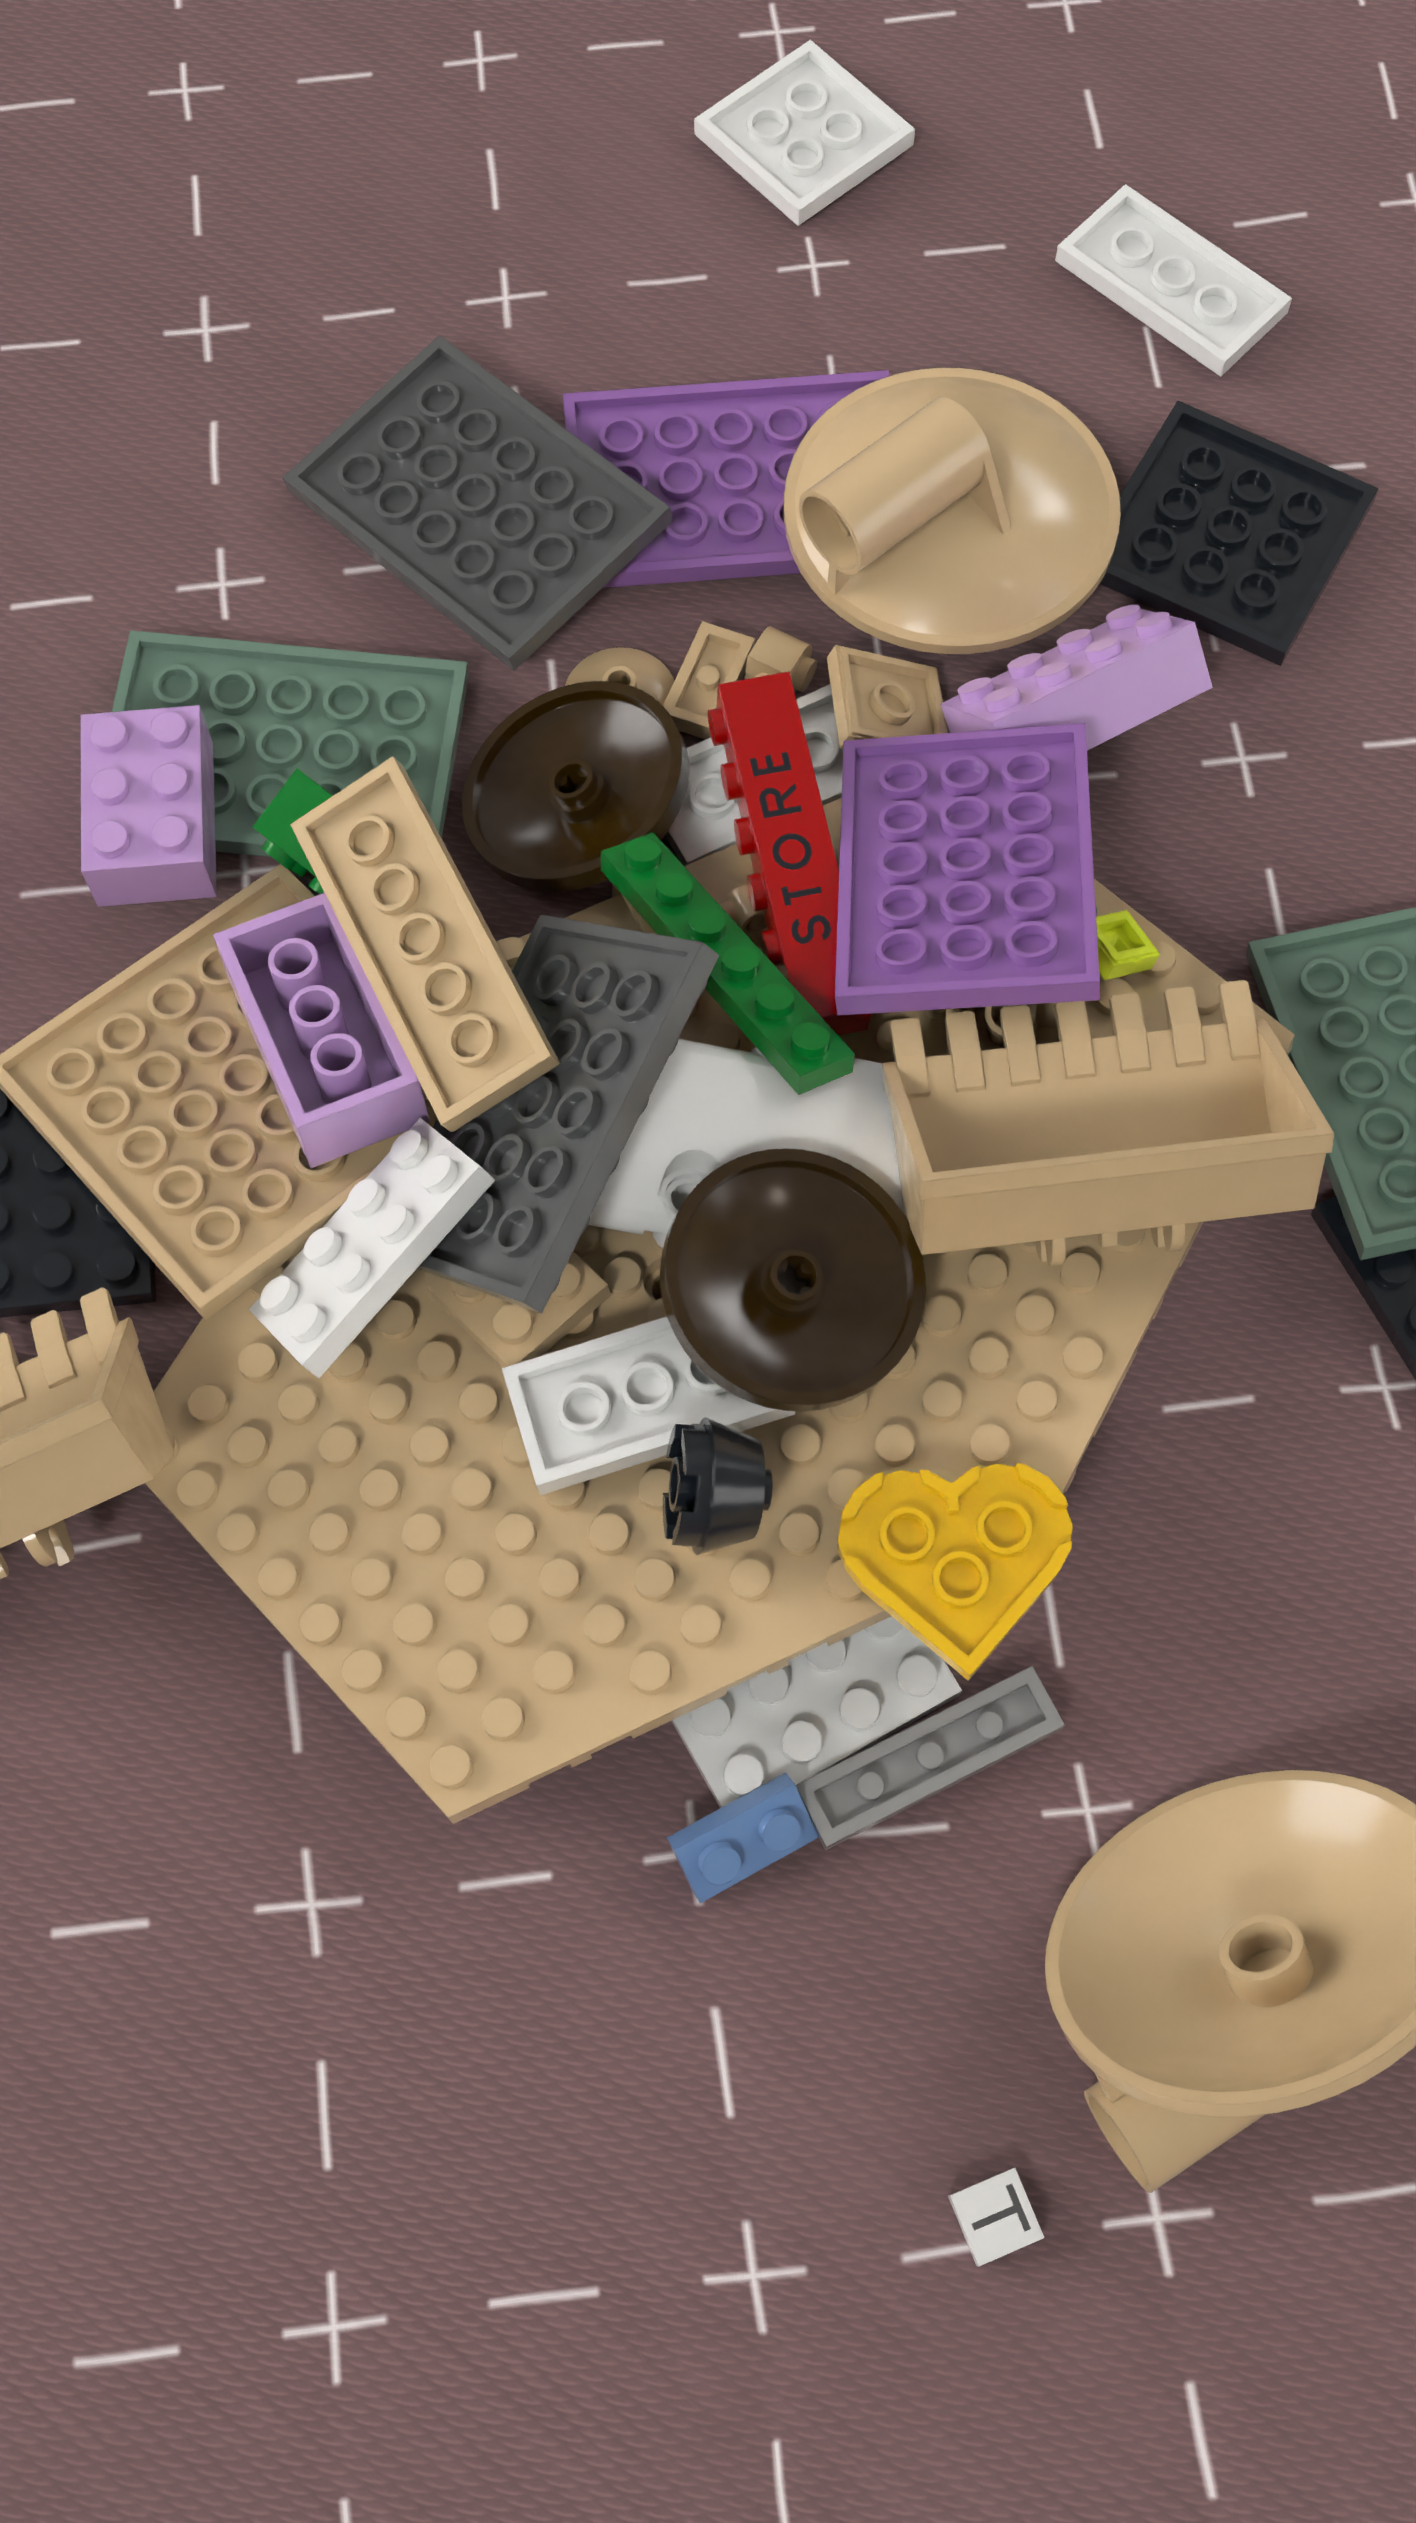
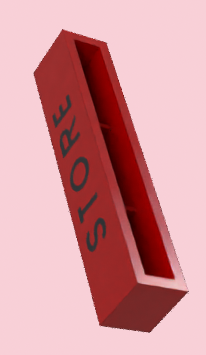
M790 672L718 684L716 708L708 710L709 730L713 745H724L728 763L721 764L723 789L727 801L737 799L741 818L734 819L736 844L740 856L750 854L754 874L747 875L749 898L754 912L763 910L768 930L760 932L762 952L775 967L777 966V969L838 1036L868 1030L872 1013L837 1015L835 980L839 869Z

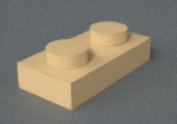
M702 621L663 705L671 715L679 731L703 739L711 737L708 710L716 708L718 684L743 679L746 673L747 657L755 645V638Z

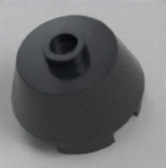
M706 1417L701 1420L700 1424H675L670 1435L666 1458L674 1459L670 1471L669 1493H663L665 1538L673 1539L672 1545L692 1547L696 1555L755 1538L759 1530L763 1510L767 1511L770 1507L773 1488L771 1470L765 1469L764 1450L760 1440Z

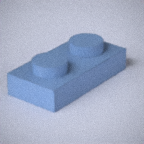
M785 1772L667 1837V1840L691 1890L699 1903H702L814 1841L819 1836L795 1783Z

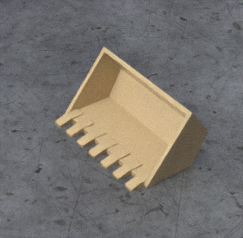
M1245 980L1222 982L1218 986L1223 1023L1201 1026L1194 988L1191 986L1168 988L1164 992L1168 1023L1167 1030L1146 1032L1140 997L1136 992L1114 994L1110 997L1109 1003L1114 1036L1091 1038L1084 1001L1056 1003L1054 1007L1059 1042L1036 1044L1030 1007L1027 1005L1003 1007L1000 1011L1004 1048L981 1051L975 1013L972 1011L948 1013L945 1017L949 1054L925 1057L920 1020L916 1017L893 1019L890 1023L894 1062L882 1063L885 1091L891 1107L904 1215L910 1224V1229L922 1255L1035 1242L1040 1261H1048V1266L1061 1265L1065 1261L1066 1238L1098 1234L1101 1248L1118 1246V1232L1151 1228L1152 1238L1157 1248L1166 1247V1252L1180 1251L1185 1243V1224L1314 1209L1326 1153H1332L1334 1132L1267 1020H1256L1249 984Z
M103 1287L82 1296L80 1299L88 1332L85 1335L68 1341L60 1314L57 1311L51 1310L31 1321L38 1356L19 1364L10 1335L4 1332L0 1334V1548L22 1539L32 1557L45 1567L56 1562L58 1566H62L74 1559V1549L64 1519L153 1480L175 1455L138 1349L139 1339L132 1319L128 1317L122 1321L118 1320L109 1291ZM0 1552V1579L9 1575V1569Z

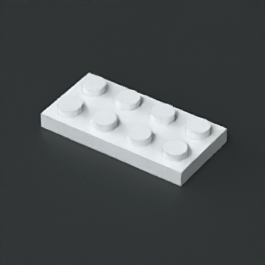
M1126 184L1057 247L1055 258L1057 263L1220 377L1288 313L1292 298Z
M831 684L796 699L823 806L842 798L843 749H840ZM711 737L687 748L689 757L687 792L679 814L665 834L679 861L684 866L736 844L734 819L741 818L737 799L727 801L721 778V764L728 763L724 745L714 746Z
M419 1118L409 1131L396 1139L390 1152L368 1177L353 1187L347 1200L327 1223L307 1239L302 1251L285 1270L265 1286L260 1298L252 1305L249 1311L303 1367L317 1378H320L492 1185L495 1179L428 1123Z
M667 1316L502 1368L540 1495L666 1456L670 1435L675 1424H700L701 1420L706 1417L741 1432L795 1415V1411L777 1410L748 1402L716 1384L694 1364L684 1351L671 1328Z
M891 1616L830 1646L824 1643L789 1660L788 1666L771 1674L765 1671L728 1689L726 1695L672 1720V1723L719 1807L722 1808L785 1772L797 1785L870 1748L959 1697L962 1689L945 1661Z

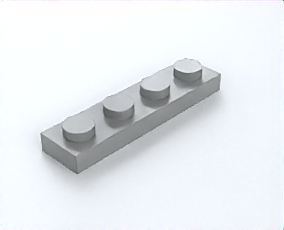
M1031 1666L797 1784L796 1788L826 1851L1061 1731L1065 1724L1035 1669Z

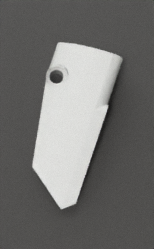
M678 1039L674 1052L669 1056L653 1088L648 1105L640 1115L620 1155L619 1163L610 1175L597 1201L588 1225L643 1235L644 1230L653 1232V1237L657 1244L663 1248L666 1235L674 1217L688 1195L706 1176L723 1164L738 1157L768 1149L784 1148L818 1152L852 1165L879 1184L904 1213L891 1107L885 1091L882 1063L854 1058L852 1073L798 1095L757 1047L752 1049L751 1052Z

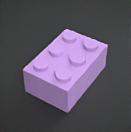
M200 705L81 715V872L98 907L217 897L213 742Z

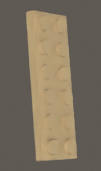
M392 756L290 824L440 1124L444 1128L454 1132L560 1064L401 763Z

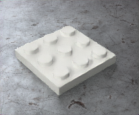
M811 40L694 118V134L797 226L912 147L915 138V128Z

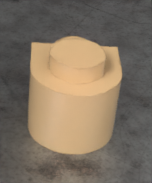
M768 626L747 657L745 679L789 671L794 692L795 690L804 692L809 686L817 667V660L811 658L812 645Z

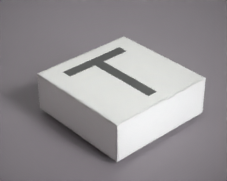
M1016 2168L1007 2170L948 2196L976 2266L984 2265L1044 2238Z

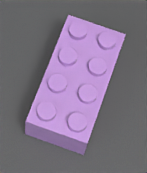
M1127 605L1115 609L1107 614V622L1091 630L1079 629L1061 636L1057 640L1058 646L1042 654L1031 653L1020 656L1007 665L1008 671L992 679L988 677L978 678L958 688L959 695L940 704L949 732L957 733L1085 723L1088 751L1213 688L1196 624L1193 621L1170 616L1168 612L1156 613L1140 609L1139 605Z
M325 893L213 934L230 984L310 1168L410 1130L419 1118L423 1119L426 1123L430 1122L421 1084Z

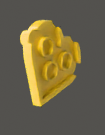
M1016 1463L1015 1466L994 1464L981 1469L980 1465L975 1466L952 1483L929 1470L920 1469L919 1473L905 1470L883 1475L884 1472L876 1473L854 1490L842 1510L837 1551L843 1561L844 1568L867 1596L969 1681L1056 1579L1072 1549L1071 1535L1073 1529L1067 1511L1068 1503L1066 1497L1048 1476L1022 1463Z

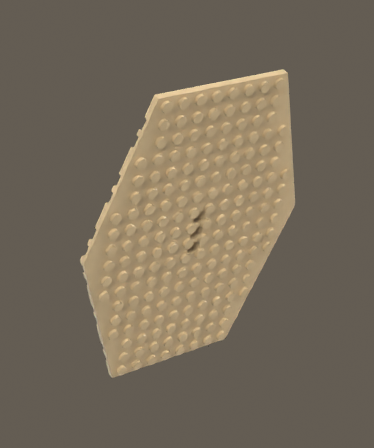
M842 798L823 806L838 869L840 865ZM737 844L684 866L717 903L725 901L732 890L746 884L747 875L754 874L750 854L740 856ZM1094 879L1097 916L1128 910L1158 950L1160 956L1150 970L1104 980L1099 973L1100 1000L1084 1001L1091 1038L1114 1036L1109 1003L1110 997L1114 994L1132 992L1139 994L1146 1032L1168 1029L1164 992L1168 988L1191 986L1194 988L1201 1026L1223 1023L1218 986L1222 982L1227 981ZM622 894L564 918L641 931ZM761 931L747 935L762 951ZM531 933L520 937L524 944H526ZM706 989L698 998L678 1038L745 1052H751L752 1049L756 1048ZM1252 1002L1256 1020H1267L1286 1054L1289 1055L1295 1034ZM946 1009L872 1013L868 1030L839 1035V1037L855 1053L854 1058L878 1063L894 1062L890 1023L893 1019L916 1017L920 1020L925 1057L947 1055ZM1203 1222L1185 1224V1243L1180 1251L1166 1252V1247L1157 1248L1152 1238L1151 1228L1118 1232V1246L1102 1248L1099 1243L1098 1234L1066 1238V1257L1064 1263L1048 1266V1261H1040L1035 1242L922 1255L926 1275L925 1307L917 1334L906 1354L877 1385L849 1402L822 1410L795 1411V1415L741 1431L760 1440L762 1443L765 1469L771 1470L773 1488L770 1507L767 1511L763 1510L761 1523L755 1538L699 1555L693 1552L692 1547L672 1545L673 1539L665 1538L663 1493H669L670 1471L674 1458L663 1456L540 1495L502 1371L503 1367L431 1297L427 1285L438 1277L436 1275L416 1269L320 1378H317L303 1367L249 1311L252 1305L260 1298L265 1286L272 1279L278 1277L300 1252L206 1321L204 1318L201 1319L153 1392L175 1455L153 1480L144 1484L452 1824H455L530 1788L531 1782L569 1764L573 1768L592 1759L591 1754L628 1736H632L634 1739L726 1695L728 1689L765 1671L771 1674L788 1666L789 1660L824 1643L830 1646L891 1617L889 1613L858 1587L846 1572L843 1561L837 1551L842 1510L854 1490L874 1474L884 1472L883 1475L899 1470L919 1473V1470L923 1469L929 1470L952 1483L975 1466L980 1465L981 1469L994 1464L1015 1466L1016 1463H1022L1048 1476L1062 1494L1067 1492L1092 1437H1095L1137 1354L1139 1344L1152 1319H1155L1163 1303L1164 1295L1178 1268L1181 1267ZM587 1226L573 1252L608 1284L611 1296L544 1355L667 1316L660 1286V1263L663 1248L657 1244L653 1237V1232L644 1230L643 1235L597 1226Z

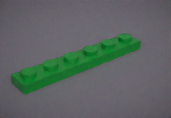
M653 832L601 851V871L657 935L703 942L719 955L709 975L705 989L798 1095L853 1072L855 1053Z

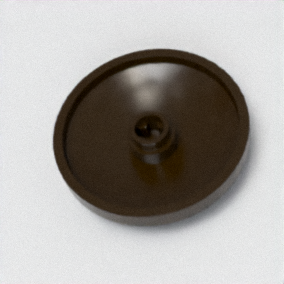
M590 681L551 690L527 702L511 713L488 736L474 757L466 776L462 794V815L466 832L487 865L503 879L517 886L542 892H563L587 888L604 882L608 878L601 871V851L652 832L661 840L679 814L689 782V757L684 739L664 706L651 695L633 686L609 681Z
M768 1149L753 1152L723 1164L706 1176L688 1195L671 1223L662 1249L660 1263L662 1301L671 1328L680 1345L694 1364L720 1387L737 1397L763 1407L783 1411H815L835 1407L859 1397L877 1385L900 1362L911 1346L922 1320L926 1297L925 1268L922 1254L912 1234L907 1218L892 1197L869 1176L850 1164L822 1153L803 1149Z

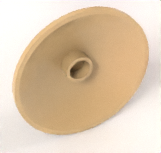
M930 368L899 373L874 381L842 398L812 425L802 439L793 456L784 491V525L790 551L800 573L817 596L841 618L880 640L908 649L938 654H974L1009 648L1040 636L1069 618L1093 594L1103 579L1113 557L1121 516L1120 495L1110 461L1100 443L1075 414L1049 395L1021 381L995 373L964 368Z
M1284 1770L1236 1776L1185 1792L1141 1815L1106 1842L1083 1866L1070 1884L1056 1911L1046 1945L1045 1976L1047 1991L1052 2009L1067 2041L1098 2079L1097 2083L1084 2091L1090 2111L1121 2162L1147 2192L1152 2193L1264 2115L1308 2106L1339 2095L1384 2071L1416 2046V1804L1383 1786L1336 1773Z

